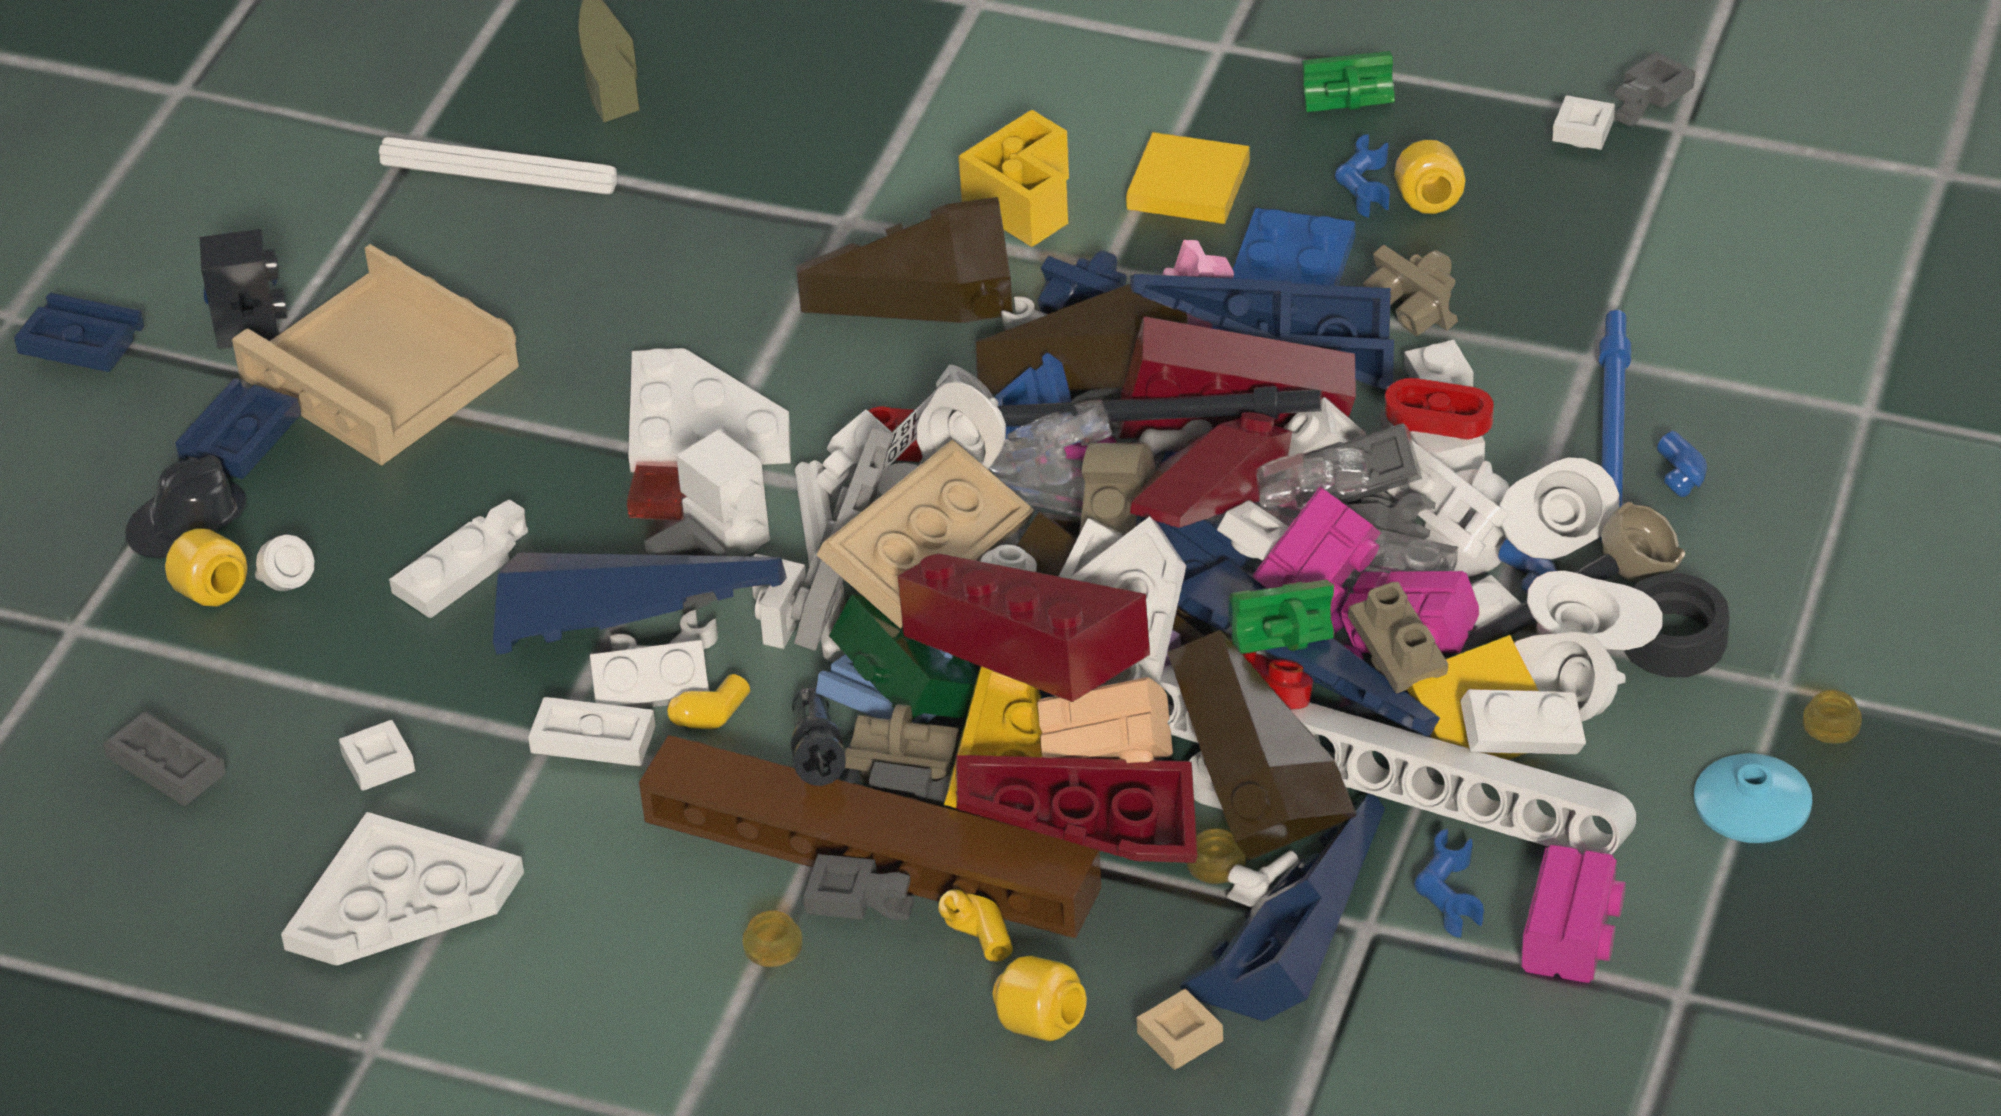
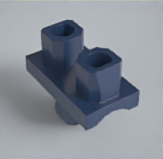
M1105 250L1096 253L1091 261L1079 258L1075 266L1048 256L1041 266L1046 283L1040 292L1037 303L1041 312L1050 314L1124 286L1127 276L1116 271L1117 257Z

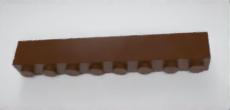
M668 735L639 781L644 822L812 868L818 854L875 860L877 874L896 872L910 876L911 882L908 894L939 902L947 891L959 889L965 894H974L993 901L1000 909L1004 920L1075 939L1101 891L1100 850L1021 827L974 816L968 812H959L921 802L915 798L902 797L868 788L858 783H849L836 779L834 782L823 786L810 785L798 776L795 768L762 760L755 756L712 747L698 741H690Z

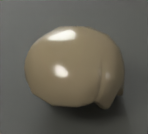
M1630 501L1626 502L1611 514L1601 533L1603 555L1609 554L1616 560L1620 570L1617 574L1628 582L1639 583L1645 578L1672 573L1685 556V550L1679 548L1677 534L1667 518L1649 506L1634 505Z

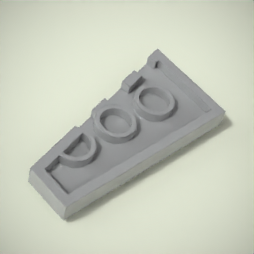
M872 427L849 488L843 486L833 513V517L837 518V520H828L820 547L823 542L875 501L893 434ZM817 552L813 556L805 584L810 585L811 589L800 587L791 614V619L800 621L794 644L815 651L844 582V579L816 555Z

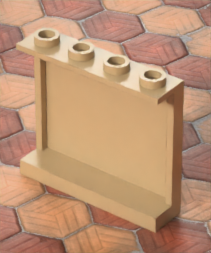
M370 244L365 247L368 274L272 340L268 341L247 328L232 338L239 375L242 380L252 386L258 385L298 398L301 410L300 416L382 466L513 372L519 365L515 346L516 336L513 327L505 320L490 315L475 306L469 299L456 295L439 285L433 278L420 274L405 265L399 258L390 256Z

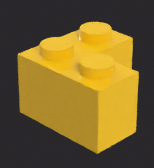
M1031 109L959 155L962 202L998 197L1003 229L1033 247L1068 224L1066 180L1069 179L1067 130Z

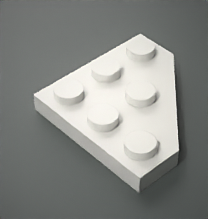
M685 348L632 351L628 454L630 472L678 470L676 455L717 429L761 459L762 465L791 463L789 411Z
M1148 517L1068 578L1146 594L1150 655L1098 687L1145 677L1151 678L1158 685L1161 682L1186 565L1160 526L1151 517Z
M366 812L282 932L284 949L338 966L495 915L499 912L524 874L522 857Z

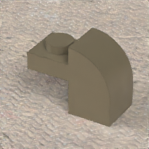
M1090 443L1088 445L1082 466L1085 489L1080 533L1088 518L1095 519L1123 535H1126L1141 523V516L1130 513V507L1133 499L1155 473L1156 465L1148 444Z

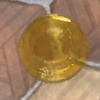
M1827 690L1820 692L1813 697L1804 710V728L1809 735L1819 741L1826 743L1847 742L1853 739L1861 729V712L1855 700L1842 691Z
M1208 829L1196 836V863H1187L1188 870L1198 880L1211 884H1221L1229 882V873L1235 865L1245 867L1246 855L1243 854L1235 843L1231 832L1224 829Z
M765 911L753 917L742 938L743 950L747 958L753 963L765 967H776L789 963L798 956L803 945L802 933L798 925L789 915L780 911Z

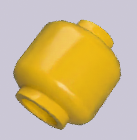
M1421 140L1412 143L1402 151L1396 161L1394 175L1401 195L1411 208L1421 213L1437 214L1447 211L1459 201L1464 193L1466 179L1461 163L1449 146L1437 140Z
M193 529L183 533L172 544L165 562L166 577L173 589L202 606L217 607L232 600L244 585L248 570L246 556L241 548L231 540L209 529Z
M1034 956L1017 958L997 978L993 988V1001L996 1006L997 1016L1004 1028L1016 1034L1044 1041H1054L1064 1037L1080 1023L1086 1009V992L1075 970L1063 963Z

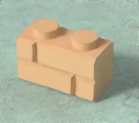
M1149 677L1097 687L1074 702L1057 696L1039 699L1038 713L1039 724L1042 730V757L1126 760L1127 763L1154 761V759L1171 756L1173 753L1171 729L1168 725V720L1170 719L1167 694L1164 688Z

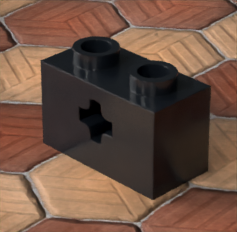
M262 229L199 237L201 272L218 349L234 347L232 338L247 328L268 341L278 336L279 320L288 318L286 299L283 288L274 289L272 280L280 279L278 259L275 248L266 249Z

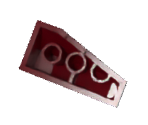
M1252 412L1242 413L1239 419L1219 424L1164 461L1131 502L1130 513L1145 518L1151 517L1155 521L1180 528L1226 513L1249 500L1256 503L1280 495L1282 493L1293 431L1274 426V418Z
M956 755V809L1134 861L1196 863L1197 842L1192 762L1150 760V762L1127 763L1126 760Z

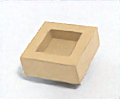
M1184 989L1138 1016L1137 1034L1176 1070L1223 1042V1025L1195 997Z

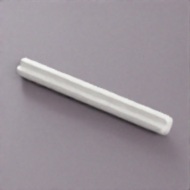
M395 137L384 138L379 147L380 163L388 167L603 195L612 194L617 184L616 168L612 165Z
M816 460L809 464L801 462L795 468L809 567L815 552L818 553L828 520L832 519L828 492L815 481V478L824 471V466ZM843 584L821 636L823 656L830 662H835L845 654L829 637L831 630L846 605Z

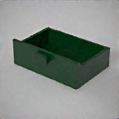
M852 594L831 630L829 637L853 662L855 670L863 679L870 681L892 703L894 709L897 704L909 705L912 710V720L923 713L966 719L981 666L952 655V658H946L938 649L904 636L903 627L899 628L864 596Z

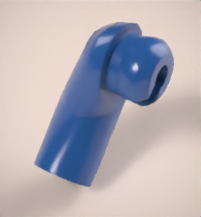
M1676 431L1665 434L1659 441L1657 450L1675 468L1666 474L1664 483L1679 497H1686L1694 486L1699 488L1704 482L1707 473V463L1702 454Z
M1508 539L1503 542L1499 550L1498 558L1500 561L1527 574L1521 582V588L1527 594L1529 587L1537 577L1547 572L1558 571L1553 559L1532 558L1519 551Z

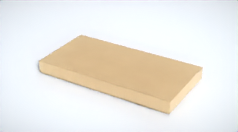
M952 439L823 542L816 555L899 628H902L898 575L919 564L926 556L937 553L981 561L982 556L986 552L1000 546L1024 526L1035 510Z

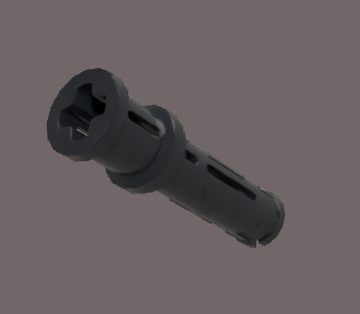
M809 687L796 693L792 701L796 728L792 733L790 745L793 753V764L798 776L810 785L823 786L834 782L841 776L845 769L846 756L841 732L831 722L829 716L828 700L825 701L824 696L817 694L816 688ZM806 705H808L810 715H806L805 713ZM820 749H821L823 752L825 751V754H824V755H821Z

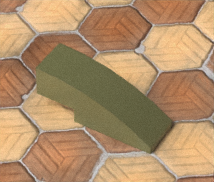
M583 0L580 8L578 29L586 87L594 108L602 121L607 122L639 111L636 79L638 77L633 39L603 0Z

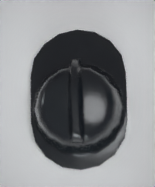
M208 455L202 459L183 460L174 463L164 469L157 481L155 497L142 505L130 517L125 528L126 542L134 552L144 557L165 558L174 541L183 533L193 529H209L215 532L240 517L246 508V494L239 485L227 479L220 460L214 455Z

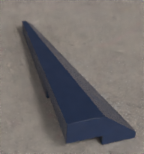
M1133 274L1130 276L1131 290L1134 294L1235 333L1355 354V380L1381 390H1387V387L1393 384L1394 339H1389L1391 288L1293 284L1292 281Z
M518 553L498 573L493 645L496 655L512 652L513 646L521 638L543 635L547 643L562 640L563 631L599 627L602 630L684 609V603L687 601L686 597L714 592L719 601L734 597L733 589L770 584L771 587L782 585L787 576L781 557Z
M1226 560L1184 581L1177 606L1195 619L1232 636V625L1228 621L1230 594L1246 590L1258 591L1267 588L1235 564ZM1334 638L1310 642L1307 648L1298 651H1291L1287 647L1261 650L1277 659L1290 660L1302 665L1304 668L1303 672L1311 676L1314 683L1420 735L1430 737L1440 717L1405 691L1396 694L1384 675Z
M1364 793L1357 797L1352 803L1358 816L1344 821L1339 829L1335 826L1329 827L1319 837L1324 846L1319 855L1314 853L1306 859L1297 860L1245 915L1247 920L1231 943L1227 940L1221 941L1211 951L1216 963L1196 974L1187 976L1179 987L1182 990L1186 989L1200 1002L1261 1021H1265L1307 1000L1385 811V807L1376 795Z

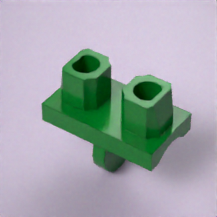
M1384 51L1302 60L1304 107L1306 112L1341 108L1358 110L1360 106L1395 103L1392 53Z
M1326 579L1307 583L1283 584L1282 587L1258 591L1246 590L1231 593L1229 596L1228 621L1232 625V644L1243 654L1280 647H1287L1291 651H1298L1307 648L1310 642L1333 639L1334 629L1330 608L1334 596V585Z

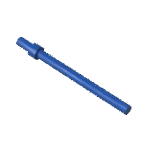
M1612 310L1606 314L1605 337L1600 341L1599 363L1604 368L1601 467L1613 478L1619 493V507H1621L1623 502L1625 372L1631 363V342L1626 337V314L1621 310Z

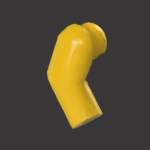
M730 674L715 692L688 691L671 699L667 709L668 717L674 725L679 727L685 726L694 729L719 728L729 720L749 695L750 686L741 676Z
M959 889L949 890L941 897L938 910L947 925L954 930L978 937L983 954L987 960L994 962L1002 961L1011 955L1013 946L1001 911L993 901L978 895L965 894Z

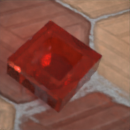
M636 465L627 498L629 518L683 519L682 499L687 496L680 489L678 467Z

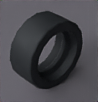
M1683 573L1655 575L1641 580L1632 587L1643 591L1655 600L1662 614H1680L1691 617L1706 627L1701 632L1689 636H1668L1658 633L1654 640L1642 647L1623 650L1632 663L1646 672L1663 677H1690L1708 671L1721 660L1727 648L1730 616L1728 602L1718 588L1702 578Z

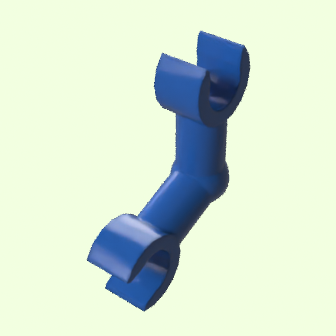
M1369 134L1358 138L1355 154L1345 164H1341L1336 169L1335 179L1338 184L1344 186L1356 197L1357 212L1369 218L1371 201L1378 202L1386 210L1389 209L1390 190L1384 184L1368 182L1362 176L1366 170H1377L1384 167L1388 157V143L1382 145L1378 150H1368Z
M1447 828L1436 835L1433 858L1425 869L1416 876L1414 885L1416 891L1421 896L1426 897L1444 914L1443 924L1446 931L1454 937L1461 938L1463 920L1459 915L1468 916L1476 924L1482 926L1484 908L1482 902L1475 896L1456 894L1444 883L1451 872H1459L1469 866L1473 848L1472 839H1469L1460 850L1453 851L1447 849Z

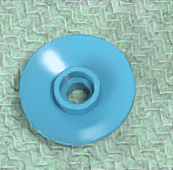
M1736 754L1721 758L1703 770L1695 784L1694 805L1703 822L1720 835L1740 842L1768 843L1794 834L1806 823L1812 808V792L1804 776L1790 764L1762 754Z

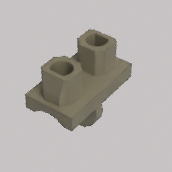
M1382 245L1373 253L1377 270L1361 286L1391 288L1390 305L1398 298L1404 302L1396 309L1398 321L1404 329L1417 337L1434 323L1448 331L1458 322L1457 315L1449 311L1451 290L1455 286L1456 280L1450 276L1452 262L1447 255L1436 250L1424 257L1415 254L1408 261L1385 245Z
M1391 582L1372 589L1368 593L1367 600L1349 606L1348 617L1372 654L1371 662L1373 667L1382 675H1385L1396 694L1405 691L1422 679L1438 678L1447 674L1448 662L1437 647L1435 639L1427 626L1422 623L1408 601V596L1399 582Z
M897 704L891 719L858 715L852 741L845 751V768L857 769L864 784H870L869 777L874 762L931 769L932 782L940 781L949 775L960 741L959 728L912 722V710L909 705Z

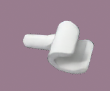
M1288 851L1268 866L1262 867L1258 872L1241 865H1235L1228 876V881L1235 885L1227 894V898L1254 907L1267 893L1269 884L1280 874L1292 867L1298 860L1297 855L1293 851Z

